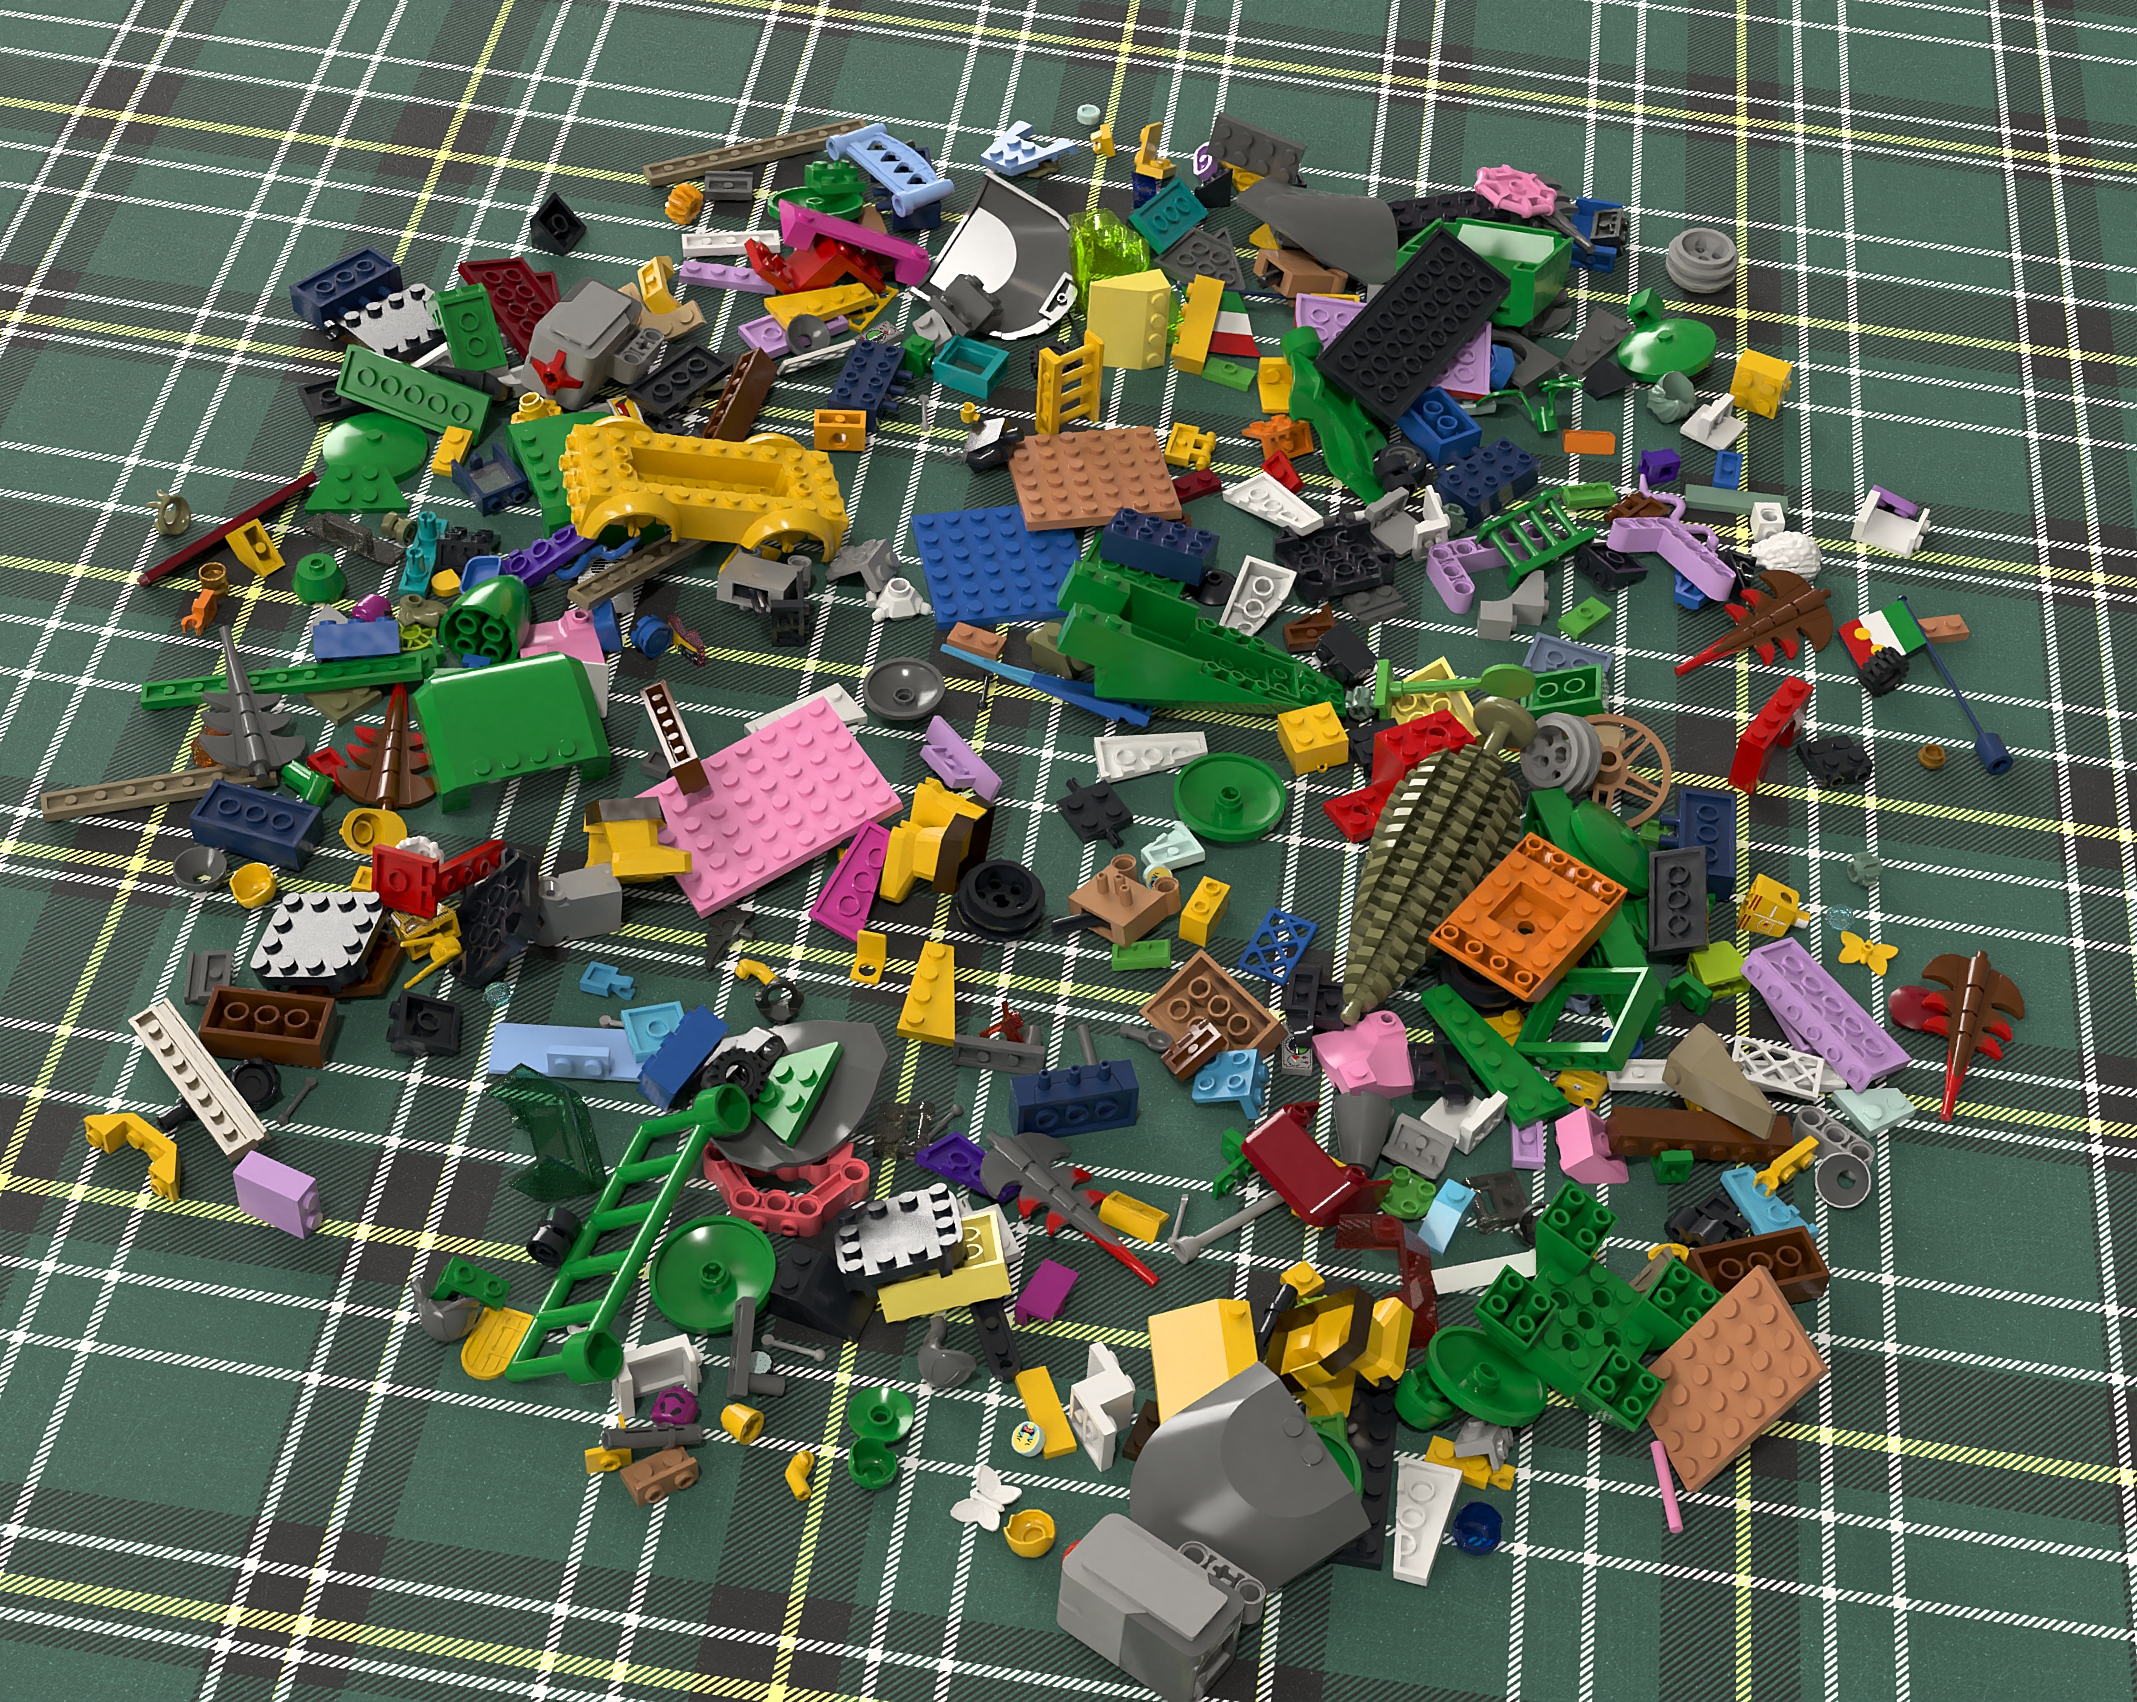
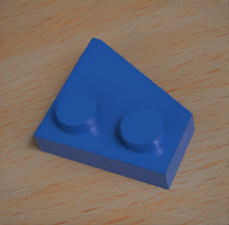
M1675 569L1674 601L1682 604L1685 608L1698 610L1711 598L1680 571Z

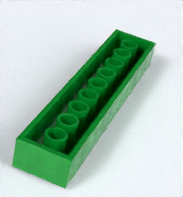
M1563 787L1530 792L1522 829L1524 836L1526 837L1532 832L1604 875L1585 852L1573 831L1570 820L1571 812L1574 809L1571 798H1567ZM1621 904L1607 930L1584 953L1581 959L1586 968L1649 967L1654 974L1653 968L1648 966L1644 958L1642 946L1637 944L1631 923H1627ZM1662 989L1639 1035L1641 1039L1654 1037L1656 1027L1660 1023V1012L1665 1004V994ZM1598 994L1613 1028L1630 994Z

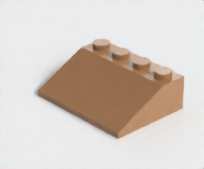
M1202 949L1139 1011L1156 1029L1168 1033L1175 1043L1189 1032L1187 1030L1193 1024H1199L1206 1018L1228 1042L1221 1048L1220 1052L1258 1049L1261 1059L1268 1056L1289 1035L1283 1025Z

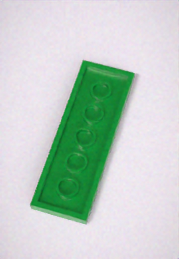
M348 344L335 390L336 394L445 434L448 426L471 430L474 435L471 444L475 446L480 443L493 398L492 395L355 344Z

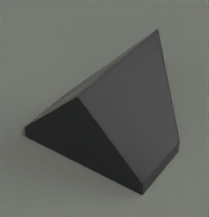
M1220 166L1218 174L1212 173L1209 182L1203 181L1204 186L1202 188L1199 186L1195 188L1194 195L1205 209L1230 206L1233 168Z
M1602 356L1584 379L1585 385L1582 386V390L1596 401H1599L1601 396L1609 395L1611 392L1637 381Z
M1727 548L1723 563L1736 574L1729 599L1734 604L1745 608L1747 601L1740 596L1742 590L1750 589L1757 557Z

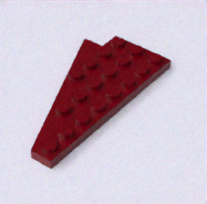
M522 257L460 262L457 271L468 285L478 283L484 285L496 323L525 361L529 354L528 349L536 324L560 302L555 273L553 271L534 273Z

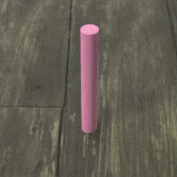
M1654 1441L1650 1444L1669 1528L1672 1533H1679L1683 1530V1524L1662 1441Z

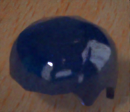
M1470 1501L1458 1511L1453 1520V1540L1457 1547L1465 1553L1473 1556L1489 1555L1498 1547V1543L1502 1540L1501 1526L1503 1518L1492 1505L1483 1501Z

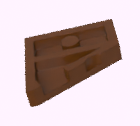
M1330 604L1322 606L1321 612L1313 616L1308 613L1299 620L1292 621L1283 626L1282 635L1288 652L1315 649L1318 637L1336 625Z

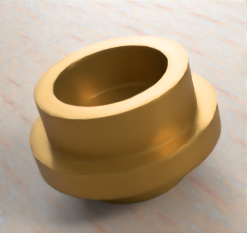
M1927 744L1919 751L1918 761L1929 769L1941 768L1946 761L1944 749L1936 744Z

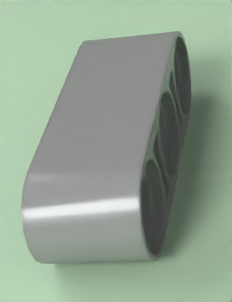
M1808 1105L1799 1109L1792 1128L1793 1139L1796 1142L1800 1143L1811 1135L1819 1142L1814 1154L1823 1160L1833 1153L1848 1152L1859 1156L1866 1162L1869 1168L1871 1167L1875 1150L1867 1141L1815 1106ZM1845 1170L1842 1172L1846 1177L1856 1180L1855 1175L1851 1171Z

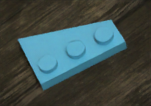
M1750 1166L1723 1172L1720 1181L1736 1206L1739 1207V1211L1744 1219L1751 1224L1750 1228L1755 1236L1805 1225L1812 1239L1818 1237L1821 1230L1813 1223L1808 1225L1798 1216L1800 1211L1792 1204L1787 1206L1776 1196V1191L1771 1197H1766L1764 1195L1768 1188L1766 1184L1761 1183L1756 1187L1752 1185L1757 1173Z

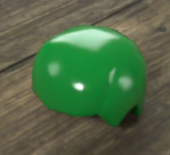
M865 1436L855 1440L848 1455L847 1470L849 1475L863 1488L869 1490L881 1489L891 1484L897 1475L896 1453L889 1452L885 1447L884 1440L879 1437Z

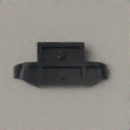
M439 364L421 368L424 371L492 395V400H512L513 387L503 384L497 377L488 372Z
M1304 962L1298 964L1294 969H1290L1285 1019L1294 1033L1296 1047L1311 1049L1314 1029L1344 1031L1345 1023L1341 1020L1340 1015L1344 1007L1347 1006L1343 998V987L1345 985L1343 982L1321 981L1322 962Z
M1433 1026V1044H1407L1406 1055L1413 1090H1441L1445 1108L1466 1106L1471 1102L1474 1089H1472L1466 1060L1440 1026Z

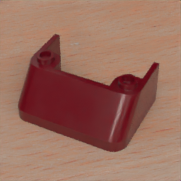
M1318 1101L1285 1104L1250 1132L1240 1145V1150L1298 1216L1314 1227L1370 1220L1394 1184L1390 1179L1370 1182L1365 1172L1357 1166L1339 1167L1307 1133L1305 1129L1320 1107Z

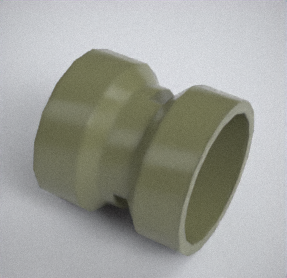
M393 511L385 516L381 524V534L390 539L396 538L397 542L406 546L414 541L418 531V523L409 518L403 519L402 515Z

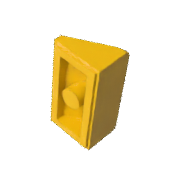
M1119 1191L1112 1192L1103 1200L1098 1215L1102 1222L1149 1244H1152L1157 1239L1170 1217L1169 1214Z

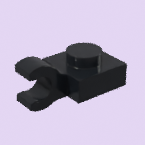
M1714 1191L1696 1206L1695 1211L1700 1217L1706 1215L1708 1219L1720 1220L1724 1226L1728 1227V1234L1733 1240L1749 1236L1746 1231L1751 1227V1224L1738 1216L1739 1207L1717 1191Z

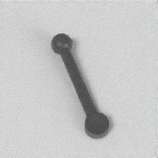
M308 1077L305 1079V1086L286 1111L277 1116L276 1121L279 1125H286L290 1114L308 1091L317 1087L316 1078Z
M954 1104L951 1112L926 1136H920L917 1139L918 1147L921 1149L927 1148L930 1145V1140L955 1116L962 1114L963 1107L960 1104Z

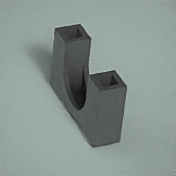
M1491 322V346L1497 345L1511 348L1514 359L1519 364L1514 368L1502 390H1519L1529 400L1542 391V388H1538V384L1559 378L1562 360L1510 328L1496 326ZM1509 397L1520 405L1524 403L1521 398Z

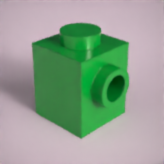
M1650 287L1631 297L1626 314L1639 328L1661 320L1665 303L1654 289Z
M913 334L901 348L906 349V370L914 372V376L922 379L930 371L933 359L937 356L935 353V342Z

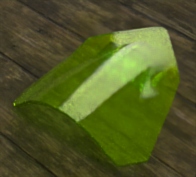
M1108 208L1075 213L1067 217L1070 223L1069 254L1072 279L1077 288L1080 309L1086 319L1088 317L1090 282L1154 270L1149 264V243L1139 236L1137 232H1133L1123 225L1115 213ZM1172 291L1166 346L1173 347V343H1179L1180 338L1175 337L1178 323L1184 324L1185 318L1180 317L1182 309Z

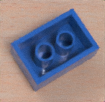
M1441 386L1424 391L1396 423L1402 432L1424 452L1425 456L1436 468L1454 462L1457 457L1465 458L1471 456V449L1474 446L1480 447L1482 428Z
M378 617L376 622H364V619L359 618L349 619L346 624H336L334 620L320 621L319 625L313 626L314 653L317 664L403 655L401 629L398 620L393 621L392 617Z
M701 1004L695 1012L691 1009L687 1011L680 1020V1025L675 1032H670L661 1043V1048L656 1053V1056L652 1054L641 1068L642 1071L637 1076L640 1083L636 1090L664 1112L667 1111L718 1049L730 1026Z

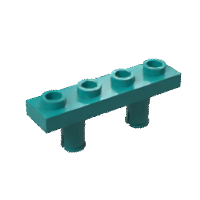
M423 511L418 515L420 525L413 546L406 551L408 561L398 588L399 597L409 594H417L424 599L427 597L435 573L436 539L449 530L448 520L436 519L434 512L430 511V518H428L427 511Z

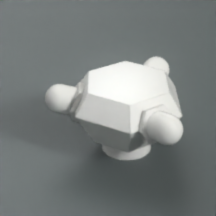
M891 578L875 604L877 608L873 612L872 618L876 622H881L884 618L888 617L893 621L910 619L918 613L929 615L932 607L923 601L920 594L910 586L906 579Z

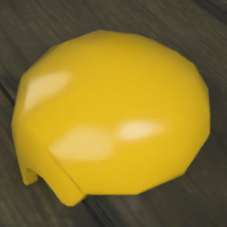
M258 862L247 864L237 870L229 882L233 896L238 904L251 909L267 904L273 899L277 889L276 879L270 868Z
M1039 1509L1025 1510L1017 1515H1011L1008 1526L1003 1528L1005 1538L1011 1550L1021 1557L1029 1558L1044 1555L1053 1545L1057 1534L1056 1524L1050 1515Z

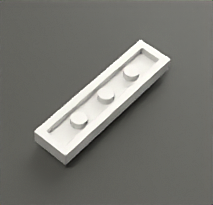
M778 230L682 234L683 257L747 255L744 243L750 238L758 243H764L772 253H780Z

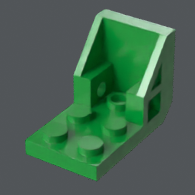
M482 283L431 295L425 303L427 313L439 332L444 331L455 368L483 372L508 365L487 290Z

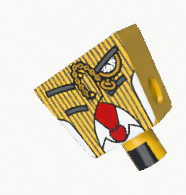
M438 903L437 916L431 919L394 909V912L390 915L395 935L401 942L432 937L438 933H441L444 938L449 935L455 938L461 936L455 911ZM433 943L405 947L406 952L414 961L429 953Z

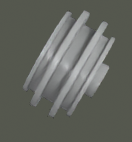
M1692 228L1682 232L1670 242L1665 267L1673 281L1680 287L1692 292L1712 293L1723 289L1735 278L1740 255L1732 240L1725 234L1713 229Z
M1558 712L1544 715L1536 721L1538 725L1536 738L1529 746L1520 749L1522 773L1528 784L1536 791L1563 787L1567 798L1578 795L1592 784L1600 769L1602 759L1600 738L1592 724L1580 716ZM1565 733H1566V734L1568 735V737H1569L1568 740H1566V738H1565ZM1559 771L1561 776L1556 778L1555 774Z

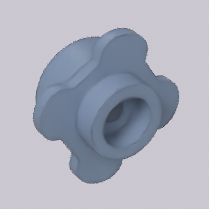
M1570 994L1564 1007L1571 1008L1581 1015H1586L1590 1011V1005L1596 1002V996L1594 994Z

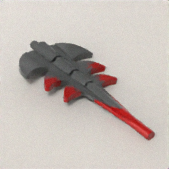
M991 1131L987 1135L986 1141L994 1148L985 1154L980 1166L979 1176L982 1185L994 1199H997L999 1194L1006 1188L1020 1185L1023 1188L1019 1194L1017 1204L1018 1210L1024 1219H1028L1029 1214L1037 1208L1048 1206L1051 1208L1046 1218L1048 1235L1053 1236L1060 1227L1071 1223L1123 1262L1152 1289L1159 1284L1161 1279L1137 1259L1091 1210L1093 1207L1102 1204L1103 1200L1109 1195L1091 1189L1074 1192L1071 1189L1077 1184L1089 1182L1092 1175L1081 1168L1070 1165L1054 1168L1049 1166V1163L1055 1159L1070 1156L1071 1149L1057 1139L1042 1133L1027 1132L1012 1138L1009 1135L1001 1138L995 1131Z

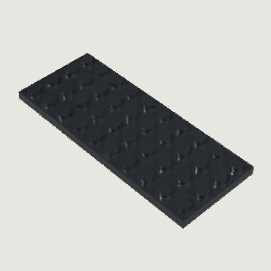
M1440 225L1317 357L1312 366L1392 428L1511 293V280Z

